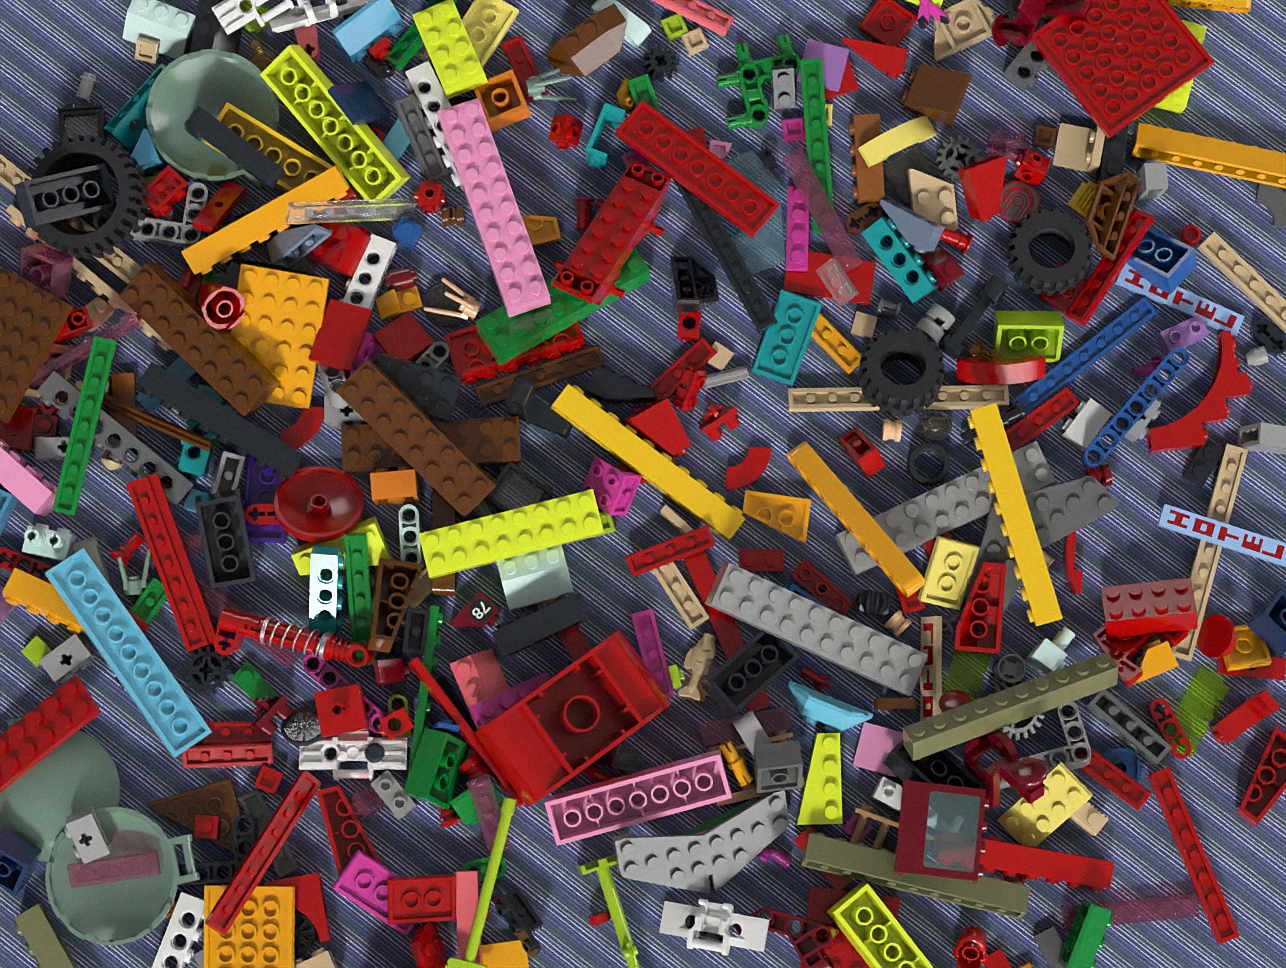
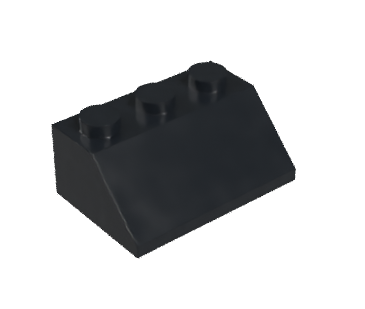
M198 0L190 53L205 49H218L239 54L243 26L227 35L212 10V7L224 0ZM240 7L241 11L246 12L245 8Z

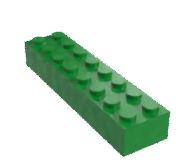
M635 247L620 269V275L615 281V286L626 290L625 295L650 281V269ZM553 277L545 282L550 294L551 304L512 317H508L503 305L478 319L475 323L478 334L498 365L501 366L620 297L610 294L604 298L600 306L594 303L591 304L552 286V281L555 278Z

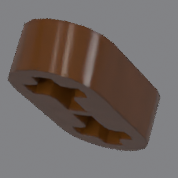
M870 202L849 215L845 221V230L851 235H857L869 228L881 218L883 214L881 205L876 202ZM869 208L877 210L876 217L873 215L868 218L865 217L869 213ZM862 219V222H860L858 225L859 229H856L855 227H850L851 220L857 222L858 220Z
M875 698L874 710H916V698Z

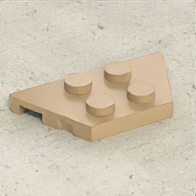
M964 0L943 10L950 18L949 24L941 23L933 17L935 63L991 37L992 24L997 17L994 14L995 12L983 6L979 0Z
M908 169L911 210L950 230L955 231L958 229L954 185L917 170Z

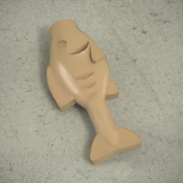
M704 633L702 639L687 653L684 668L691 669L692 676L689 685L683 687L678 692L679 696L691 697L696 700L701 699L697 686L701 675L708 677L709 669L715 662V636Z

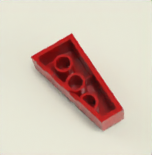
M1277 726L1272 729L1236 811V814L1253 827L1261 821L1286 789V733Z
M339 785L316 791L338 877L358 849L382 864Z

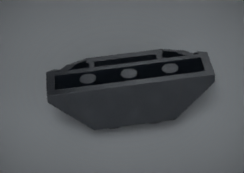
M670 256V285L674 312L682 314L697 312L719 301L715 275L703 265L696 263L697 260L693 257Z

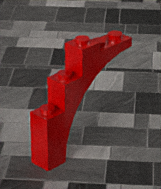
M1231 330L1222 331L1217 335L1218 358L1216 371L1203 399L1183 418L1168 425L1148 430L1146 440L1149 454L1203 446L1206 444L1205 441H1207V430L1205 427L1203 428V425L1224 422L1230 415L1229 404L1225 403V400L1244 398L1250 394L1252 381L1247 377V372L1238 373L1240 363L1238 357L1235 358L1236 340L1231 335Z

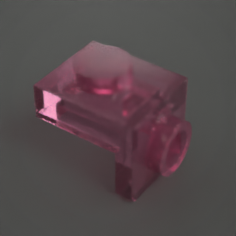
M373 787L362 793H355L349 802L353 812L359 815L362 820L385 806V802Z

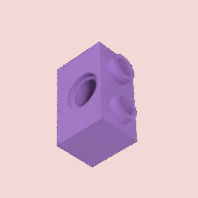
M1199 314L1160 332L1155 338L1165 357L1176 347L1185 348L1203 340L1209 335V332Z

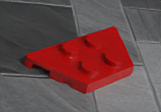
M424 922L423 926L418 927L416 935L410 943L417 968H445V965H448L444 951L445 945L440 939L435 922Z

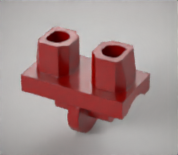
M709 402L706 404L708 411L702 414L706 421L697 427L700 432L715 442L723 436L718 426L725 423L727 428L732 430L740 425L736 415L738 411L731 405L723 409L721 403L713 407Z

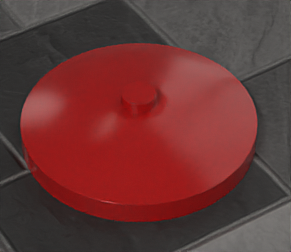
M309 466L297 470L291 480L288 478L282 480L274 496V512L281 527L292 536L310 542H327L343 537L344 533H349L356 527L364 510L363 492L357 481L348 473L330 466Z

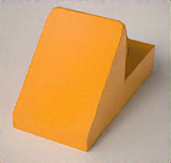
M417 286L398 292L392 289L375 299L381 321L405 314L408 311L412 312L423 308Z

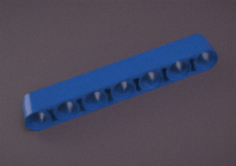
M1174 348L1161 361L1081 455V462L1085 467L1092 469L1103 462L1185 367L1190 359L1189 352L1185 348ZM1173 354L1180 355L1182 363H1176L1173 360ZM1160 370H1163L1168 374L1167 380H1163L1160 378ZM1145 387H1151L1154 391V396H1148L1145 393ZM1130 404H1138L1140 412H1133ZM1117 419L1125 422V429L1118 428L1116 425ZM1102 436L1110 437L1112 444L1110 446L1105 445L1102 442ZM1088 452H1094L1097 455V462H1092L1088 459Z

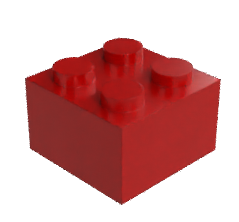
M325 217L321 227L331 230L332 234L315 249L311 250L307 257L321 267L353 277L371 237L357 227Z

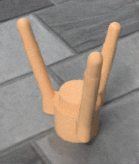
M442 278V282L464 297L461 299L447 291L444 293L445 296L460 303L458 310L462 312L433 307L423 308L424 311L460 317L467 320L468 317L475 318L481 303L475 301L476 298L468 295L446 278Z

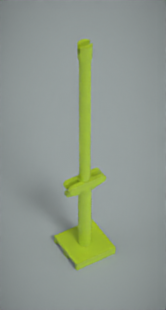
M504 797L501 806V815L464 959L450 957L445 968H488L485 964L475 962L510 821L514 814L516 799Z
M615 854L577 865L580 875L597 871L621 947L619 948L621 955L626 959L628 968H640L636 956L638 950L633 943L609 867L616 864Z

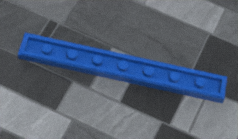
M1143 296L1046 372L1045 378L1036 380L1013 398L1009 404L1012 406L1018 400L1027 416L1154 317L1158 311Z

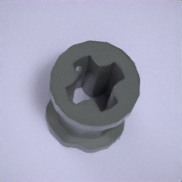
M881 297L875 316L883 315L893 318V321L896 322L902 303L898 302L896 304L886 301L884 297Z

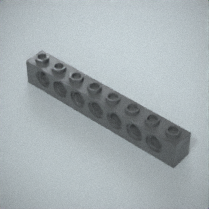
M53 371L37 390L41 394L39 399L47 406L53 404L58 408L56 413L67 421L70 418L74 421V411L78 405L80 391L56 371ZM60 392H67L68 400L64 404H60L57 401V396ZM101 409L99 420L103 422V429L100 432H95L93 443L100 449L106 447L110 451L109 456L117 463L123 461L128 465L126 470L134 477L138 475L142 478L149 476L144 472V466L148 462L154 463L156 467L154 473L159 474L160 480L166 476L171 477L173 480L172 487L164 489L170 506L173 503L179 505L195 485ZM113 434H118L121 442L118 446L113 447L109 443V438ZM131 448H135L138 451V457L133 461L128 460L126 456L127 451Z

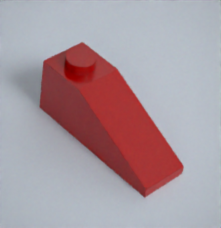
M843 37V43L878 70L886 72L885 76L898 78V75L905 74L909 53L908 48Z

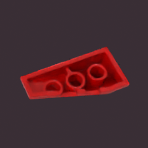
M983 562L956 626L954 650L1000 654L1006 564Z

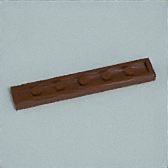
M595 345L475 386L474 390L480 407L484 408L505 401L514 378L531 383L534 390L593 371L596 366L604 367L606 364L599 345Z

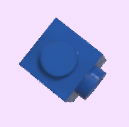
M405 216L401 220H397L391 230L393 231L394 240L412 251L424 234L421 225Z

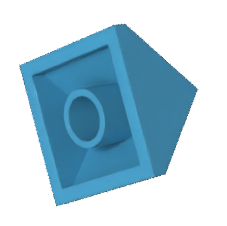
M143 129L131 157L135 158L138 162L137 166L141 167L144 172L140 176L145 178L163 171L165 166L149 131Z

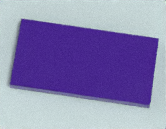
M249 454L247 455L244 494L245 512L253 504H274L275 492L282 482L280 478L272 474L273 469L268 466L265 469L253 462L255 458ZM254 509V513L250 514V516L256 521L258 516H265V513H259L257 509ZM269 513V516H275V513ZM246 519L250 542L287 544V531L281 525H252Z

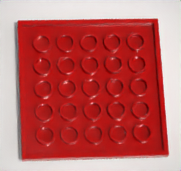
M1091 0L1084 17L1058 15L1034 32L1030 39L1108 139L1214 65L1215 62L1166 0Z

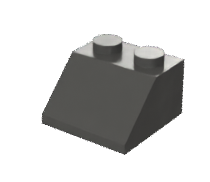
M783 741L782 743L774 744L762 743L754 746L753 761L757 793L802 788L803 760L799 741Z

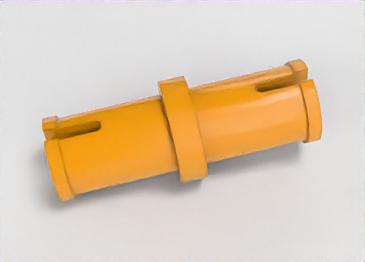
M732 741L725 742L729 751L724 744H721L719 749L728 762L727 767L729 770L732 769L740 786L746 785V781L750 783L753 778L744 765V758L739 756Z

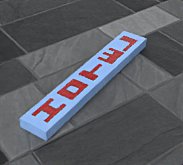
M1127 263L1115 281V284L1145 296L1190 318L1200 314L1204 324L1221 332L1231 330V335L1234 337L1237 336L1245 317L1180 287H1177L1172 294H1169L1153 286Z
M1164 504L1157 526L1283 567L1286 566V543L1167 504Z

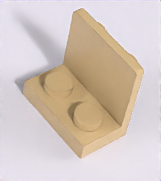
M1061 123L1059 125L1052 164L1054 166L1095 173L1100 166L1105 134L1098 125L1095 129Z

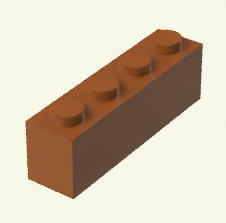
M880 114L853 115L852 122H848L849 135H853V143H850L849 146L850 156H854V164H851V177H855V185H852V197L856 198L857 205H865L870 202L880 204L881 199H885L883 161L868 167L858 150L862 145L881 135Z

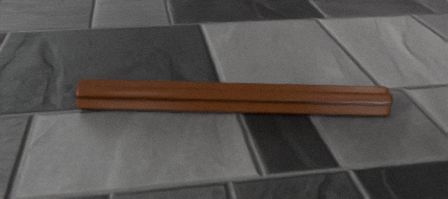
M104 395L102 406L205 451H209L213 441L109 395Z

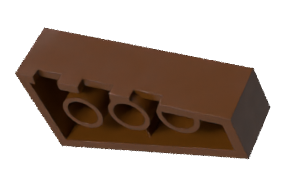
M379 558L375 570L367 650L390 653L424 564Z

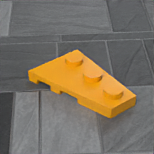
M521 215L532 247L561 240L556 217Z
M745 490L743 514L804 544L806 543L811 499Z

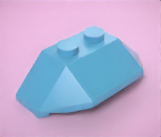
M791 680L787 684L799 715L804 717L803 721L815 725L816 722L825 725L824 729L829 732L836 733L837 730L842 732L873 717V714Z

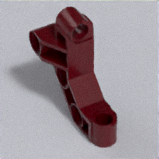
M761 908L747 915L762 918L764 912L769 913L771 920L768 930L788 936L805 968H834L825 950L837 944L842 938V931L837 925L774 908ZM795 920L801 924V930L798 933L792 928ZM733 924L737 933L740 935L742 932L741 926L739 924ZM826 930H827L828 933H829V939H828V940H827V938H826V936H825Z

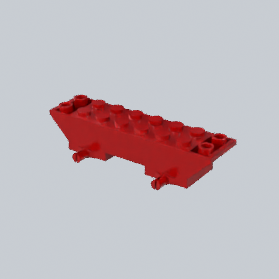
M632 160L606 201L598 199L595 207L600 210L566 262L564 263L560 260L556 262L555 268L560 271L552 281V286L599 306L604 298L610 294L623 299L626 290L615 286V281L619 277L620 269L637 243L640 244L645 235L652 232L660 237L663 236L665 228L654 224V220L659 214L660 206L672 177Z

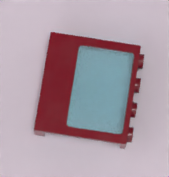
M903 780L894 874L903 875V873L968 880L972 881V883H977L978 878L983 876V864H979L980 855L985 854L986 844L985 841H981L982 832L987 831L988 819L983 818L984 809H989L990 796H985L986 789Z

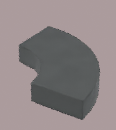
M1258 183L1255 202L1264 205L1269 210L1273 218V227L1286 229V193L1277 186Z

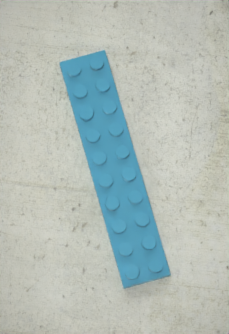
M84 548L45 572L48 580L173 758H176L212 733Z

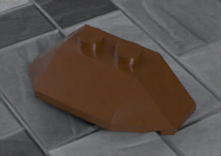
M612 4L591 15L558 40L545 56L554 69H560L558 74L588 77L621 52L627 20L617 6Z
M1123 172L1098 182L1085 219L1086 227L1097 250L1111 261H1115L1141 181L1129 172Z

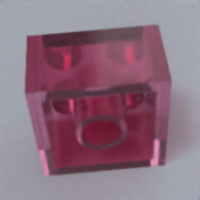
M40 243L22 247L18 276L61 300L69 298L74 256Z

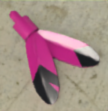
M919 0L921 5L918 13V25L921 29H925L928 26L930 15L941 23L949 24L950 18L941 8L929 0Z

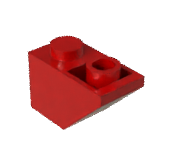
M86 306L71 311L53 344L73 340L93 328Z

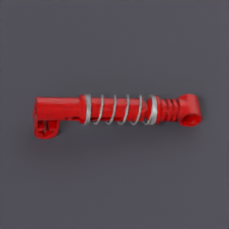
M224 608L221 612L214 639L215 650L221 655L237 652L242 646L244 636L255 638L257 642L264 645L269 642V646L274 643L280 645L281 649L285 646L292 648V652L300 650L303 651L304 655L308 652L315 654V658L319 655L321 660L335 659L342 662L346 661V663L354 667L366 665L374 657V651L367 650V643L345 641V639H340L336 634L329 631L322 636L317 628L312 631L306 625L300 628L296 623L286 624L283 619L277 622L270 616L258 617ZM225 631L236 633V635L234 637H231V635L226 634ZM358 649L364 653L363 660H359L356 656Z

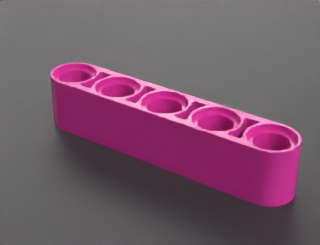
M308 654L303 659V668L325 689L352 685L326 660H321L319 655L317 658L320 664L315 670H310L308 666L309 661L315 658V654ZM328 673L336 675V681L332 685L325 683V677ZM364 696L365 703L369 705L367 713L369 727L373 732L381 734L375 728L374 722L384 713Z

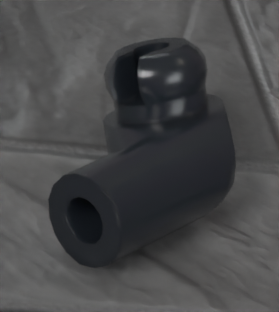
M371 56L363 62L376 78H389L394 75L395 66L392 63L377 64Z

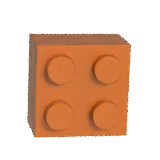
M513 69L487 79L488 83L474 88L476 97L480 100L492 132L532 116Z
M410 466L398 467V471H389L387 468L376 469L375 473H370L372 500L375 505L420 502L418 475L415 469H411Z

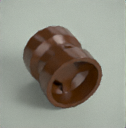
M457 204L455 207L441 205L443 227H450L452 224L465 226L463 204Z

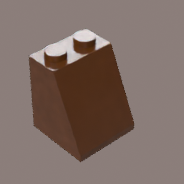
M920 63L918 70L913 69L909 81L913 82L911 89L906 88L902 97V101L905 102L903 109L921 116H927L929 119L951 127L972 75Z

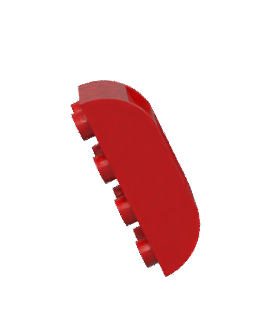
M619 628L477 730L475 734L526 807L563 785L667 708L672 701Z

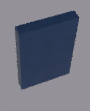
M367 81L336 85L328 90L329 95L352 125L387 120L392 116V113Z

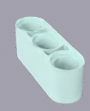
M597 0L590 8V11L595 14L615 4L627 20L624 40L633 47L638 48L652 32L645 22L617 0Z
M407 504L399 510L401 561L406 562L408 555L415 554L418 557L416 563L422 564V547L418 535L421 533L420 514L415 506ZM408 510L415 512V518L411 521L404 519V513ZM409 532H414L417 535L416 540L412 543L405 541V536Z

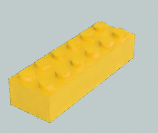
M228 102L217 118L286 171L276 184V187L284 192L332 167V165ZM204 140V143H205L206 145H208V146H210L211 148L215 149L216 151L220 152L219 150H217L215 147H213L211 144H209L207 141Z

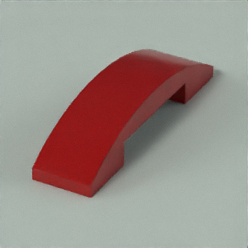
M1023 356V360L979 362V358L957 359V380L975 384L1003 385L1045 378L1046 357Z
M1076 531L1064 537L1062 560L1068 586L1073 595H1078L1082 592L1083 571L1074 570Z

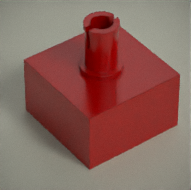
M361 684L314 692L322 737L326 738L370 729Z

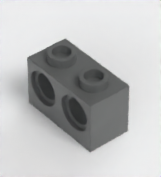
M1030 41L1028 46H1024L1008 66L1003 76L1024 91L1027 86L1032 87L1039 78L1037 73L1040 70L1045 71L1049 63ZM1031 54H1038L1041 60H1033ZM1024 70L1027 72L1028 76L1021 77L1018 74V71Z

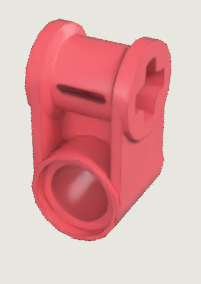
M316 23L308 27L295 28L294 33L297 44L307 54L309 50H312L310 58L317 64L321 54Z

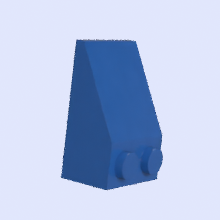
M1150 226L1130 256L1127 264L1153 286L1172 294L1197 266L1195 248Z

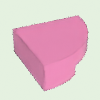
M711 139L709 150L720 159H723L729 153L732 143Z

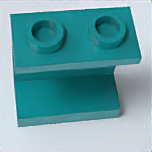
M608 103L604 104L585 150L586 162L592 168H607L608 154L596 150V147L606 124L618 129L625 121V110Z

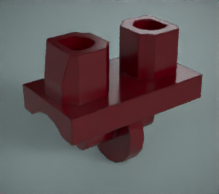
M268 695L263 700L259 697L253 700L256 708L252 713L257 716L262 711L250 725L254 730L260 729L266 735H272L278 728L271 720L274 714L281 720H285L292 713L290 707L285 703L288 699L284 695L281 697L276 696L269 705L268 703L272 699Z

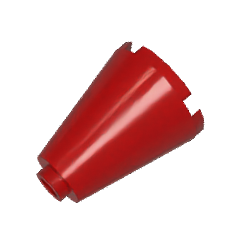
M213 282L204 283L200 287L198 295L202 315L211 327L218 330L231 329L241 322L245 316L246 303L238 290Z

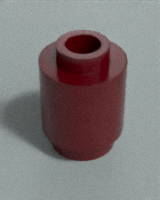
M410 266L393 269L389 273L384 274L388 291L395 289L396 292L415 287L414 282L418 281L415 269L410 270Z

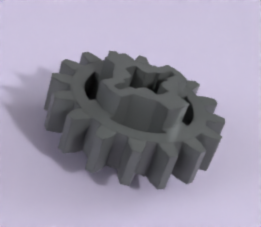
M961 135L958 136L957 141L950 137L949 144L943 142L941 145L943 149H938L937 154L940 156L936 158V162L941 164L937 170H944L942 177L950 176L951 183L955 178L958 184H961L959 173L953 170L958 171V168L969 165L968 162H971L973 159L974 162L984 159V157L979 156L982 149L975 148L977 142L969 143L970 137H967L965 141L962 140ZM950 150L951 157L946 160V153ZM957 156L959 159H964L963 163L960 160L956 161Z

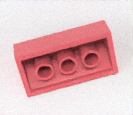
M492 648L469 655L450 664L477 730L483 726L478 727L469 707L509 689Z

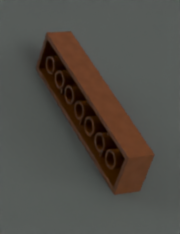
M145 263L119 297L243 417L255 415L281 383L228 330H218L211 327L203 318L201 305L158 263Z
M370 358L335 391L464 518L496 487L497 483Z
M519 416L434 421L479 466H497L504 463L507 465L509 461L514 464H522ZM369 424L341 426L342 465L344 472H375L376 469L387 468L389 471H398L397 468L403 466H410L411 469H414Z

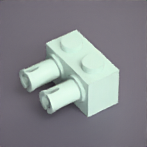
M36 523L35 527L28 525L27 531L24 534L25 540L22 552L58 561H64L72 556L73 543H75L76 537L70 534L71 530L57 528V531L48 530V525Z
M1064 627L1062 631H1058V634L1052 641L1045 638L1039 642L1024 662L1042 676L1062 669L1066 664L1064 659L1067 656L1064 650L1075 637V634Z

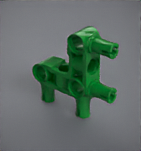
M789 33L784 34V38L783 34L776 37L781 52L779 56L753 61L751 60L748 43H742V48L741 44L735 45L739 62L736 70L733 73L715 76L718 90L734 85L739 87L745 109L742 114L725 117L728 130L744 126L761 129L767 124L769 110L767 99H764L762 86L765 83L772 82L771 67L793 63L796 66L794 78L798 75L800 58L793 51ZM750 72L754 75V78L746 79L743 74ZM755 113H761L764 116V119L756 120L754 119L753 115Z

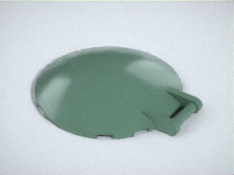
M205 49L185 54L165 67L152 85L146 107L148 131L160 155L172 167L190 177L207 181H220L244 174L260 189L264 185L231 159L206 145L204 139L198 141L184 129V122L197 106H200L217 119L228 102L277 132L279 109L276 96L272 88L261 77L260 74L262 72L259 68L242 56L218 49Z
M23 717L8 719V727L10 728ZM78 730L0 793V830L5 828L42 850L38 861H49L53 850L52 846L60 833L64 831L63 826H65L67 816L91 806L94 810L104 807H118L121 794L119 774L106 748L95 740L94 737L83 731Z
M124 807L98 808L94 811L111 845L110 854L84 864L82 859H78L74 853L73 846L75 844L72 838L68 839L65 831H62L53 844L50 859L47 861L45 873L46 891L55 915L61 919L68 927L67 929L74 935L98 945H122L136 941L154 930L168 914L175 899L178 885L200 880L199 872H196L191 846V841H193L192 834L169 839L155 821L141 812ZM182 844L187 875L180 876L175 845Z

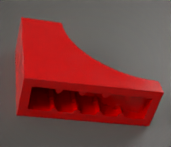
M1267 690L1251 693L1209 727L1212 731L1211 735L1217 743L1229 744L1251 726L1275 713L1281 707Z
M321 872L264 882L265 886H295V909L310 919L318 932L320 942L332 940Z

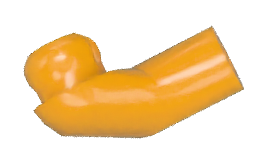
M624 78L616 93L620 107L625 110H629L634 106V100L629 94L630 88L627 81L630 79Z

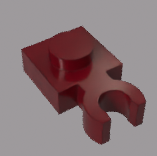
M41 401L40 409L43 412L42 415L35 416L33 437H57L59 417L53 415L58 408L52 405L50 409H46V404Z

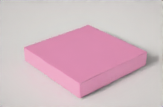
M863 722L852 766L896 777L897 775L883 762L891 750L903 740V732Z

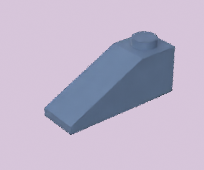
M881 199L880 205L905 240L914 245V250L921 253L935 251L945 227L891 199Z
M317 224L281 231L267 243L272 264L286 270L291 269L309 254L311 250L332 234L331 230Z

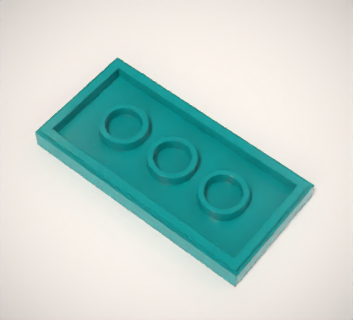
M781 289L773 310L778 323L767 328L751 372L793 387L823 304Z

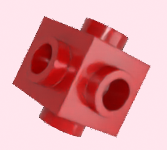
M569 114L554 115L548 140L555 143L557 148L568 150L569 147H578L583 121Z
M1028 148L1023 155L1019 154L1014 163V166L1017 167L1014 176L1037 187L1045 177L1051 159Z
M427 180L426 183L420 182L419 189L416 188L414 201L417 202L419 210L423 212H441V205L446 203L447 192H444L443 186L439 182ZM426 193H427V194H433V196H432V197H427V196H426Z

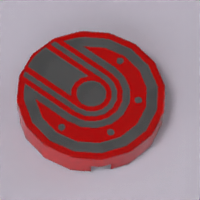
M1014 180L1003 186L999 215L1005 221L1018 224L1022 218H1027L1028 213L1032 211L1037 213L1040 206V197L1037 190L1031 184L1025 181Z

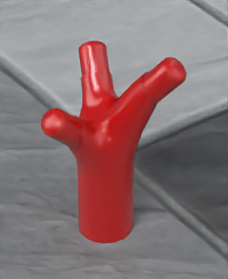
M804 666L800 673L810 679L820 693H823L821 685L828 688L832 686L825 681V679H830L829 675L817 674Z

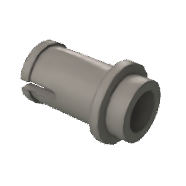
M84 72L83 75H80L81 82L76 98L89 101L93 85L97 83V80H95V75Z

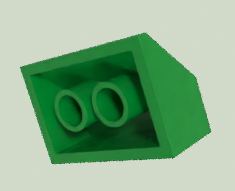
M425 728L420 738V744L413 759L412 768L406 780L403 793L449 810L450 801H452L461 774L459 768L465 762L469 745L448 733Z
M1082 899L1058 963L1065 968H1095L1097 961L1095 955L1097 950H1101L1105 941L1103 934L1105 929H1109L1113 920V916H1111L1112 911Z

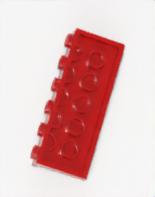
M577 321L570 327L499 366L478 334L476 325L444 334L455 372L463 376L461 385H471L476 380L482 378L490 379L505 371L513 372L525 365L533 366L541 360L556 359L561 354L574 353L585 347L584 337Z

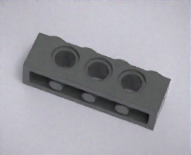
M1106 689L1096 692L1084 705L1152 765L1158 764L1172 748Z

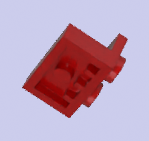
M169 165L144 187V189L149 191V197H143V200L149 203L148 207L153 211L156 219L161 215H167L171 211L172 205L177 200L179 202L182 201L188 193V182Z

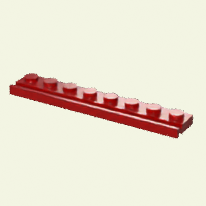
M154 473L127 483L126 486L187 652L214 643L216 630L159 474Z

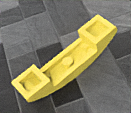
M922 116L879 135L859 147L858 150L868 167H871L886 160L890 155L936 136L937 132L928 117Z

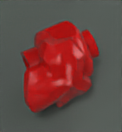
M969 926L960 931L958 942L952 950L954 958L958 959V968H981V964L987 961L989 957L986 950L987 935L982 929Z

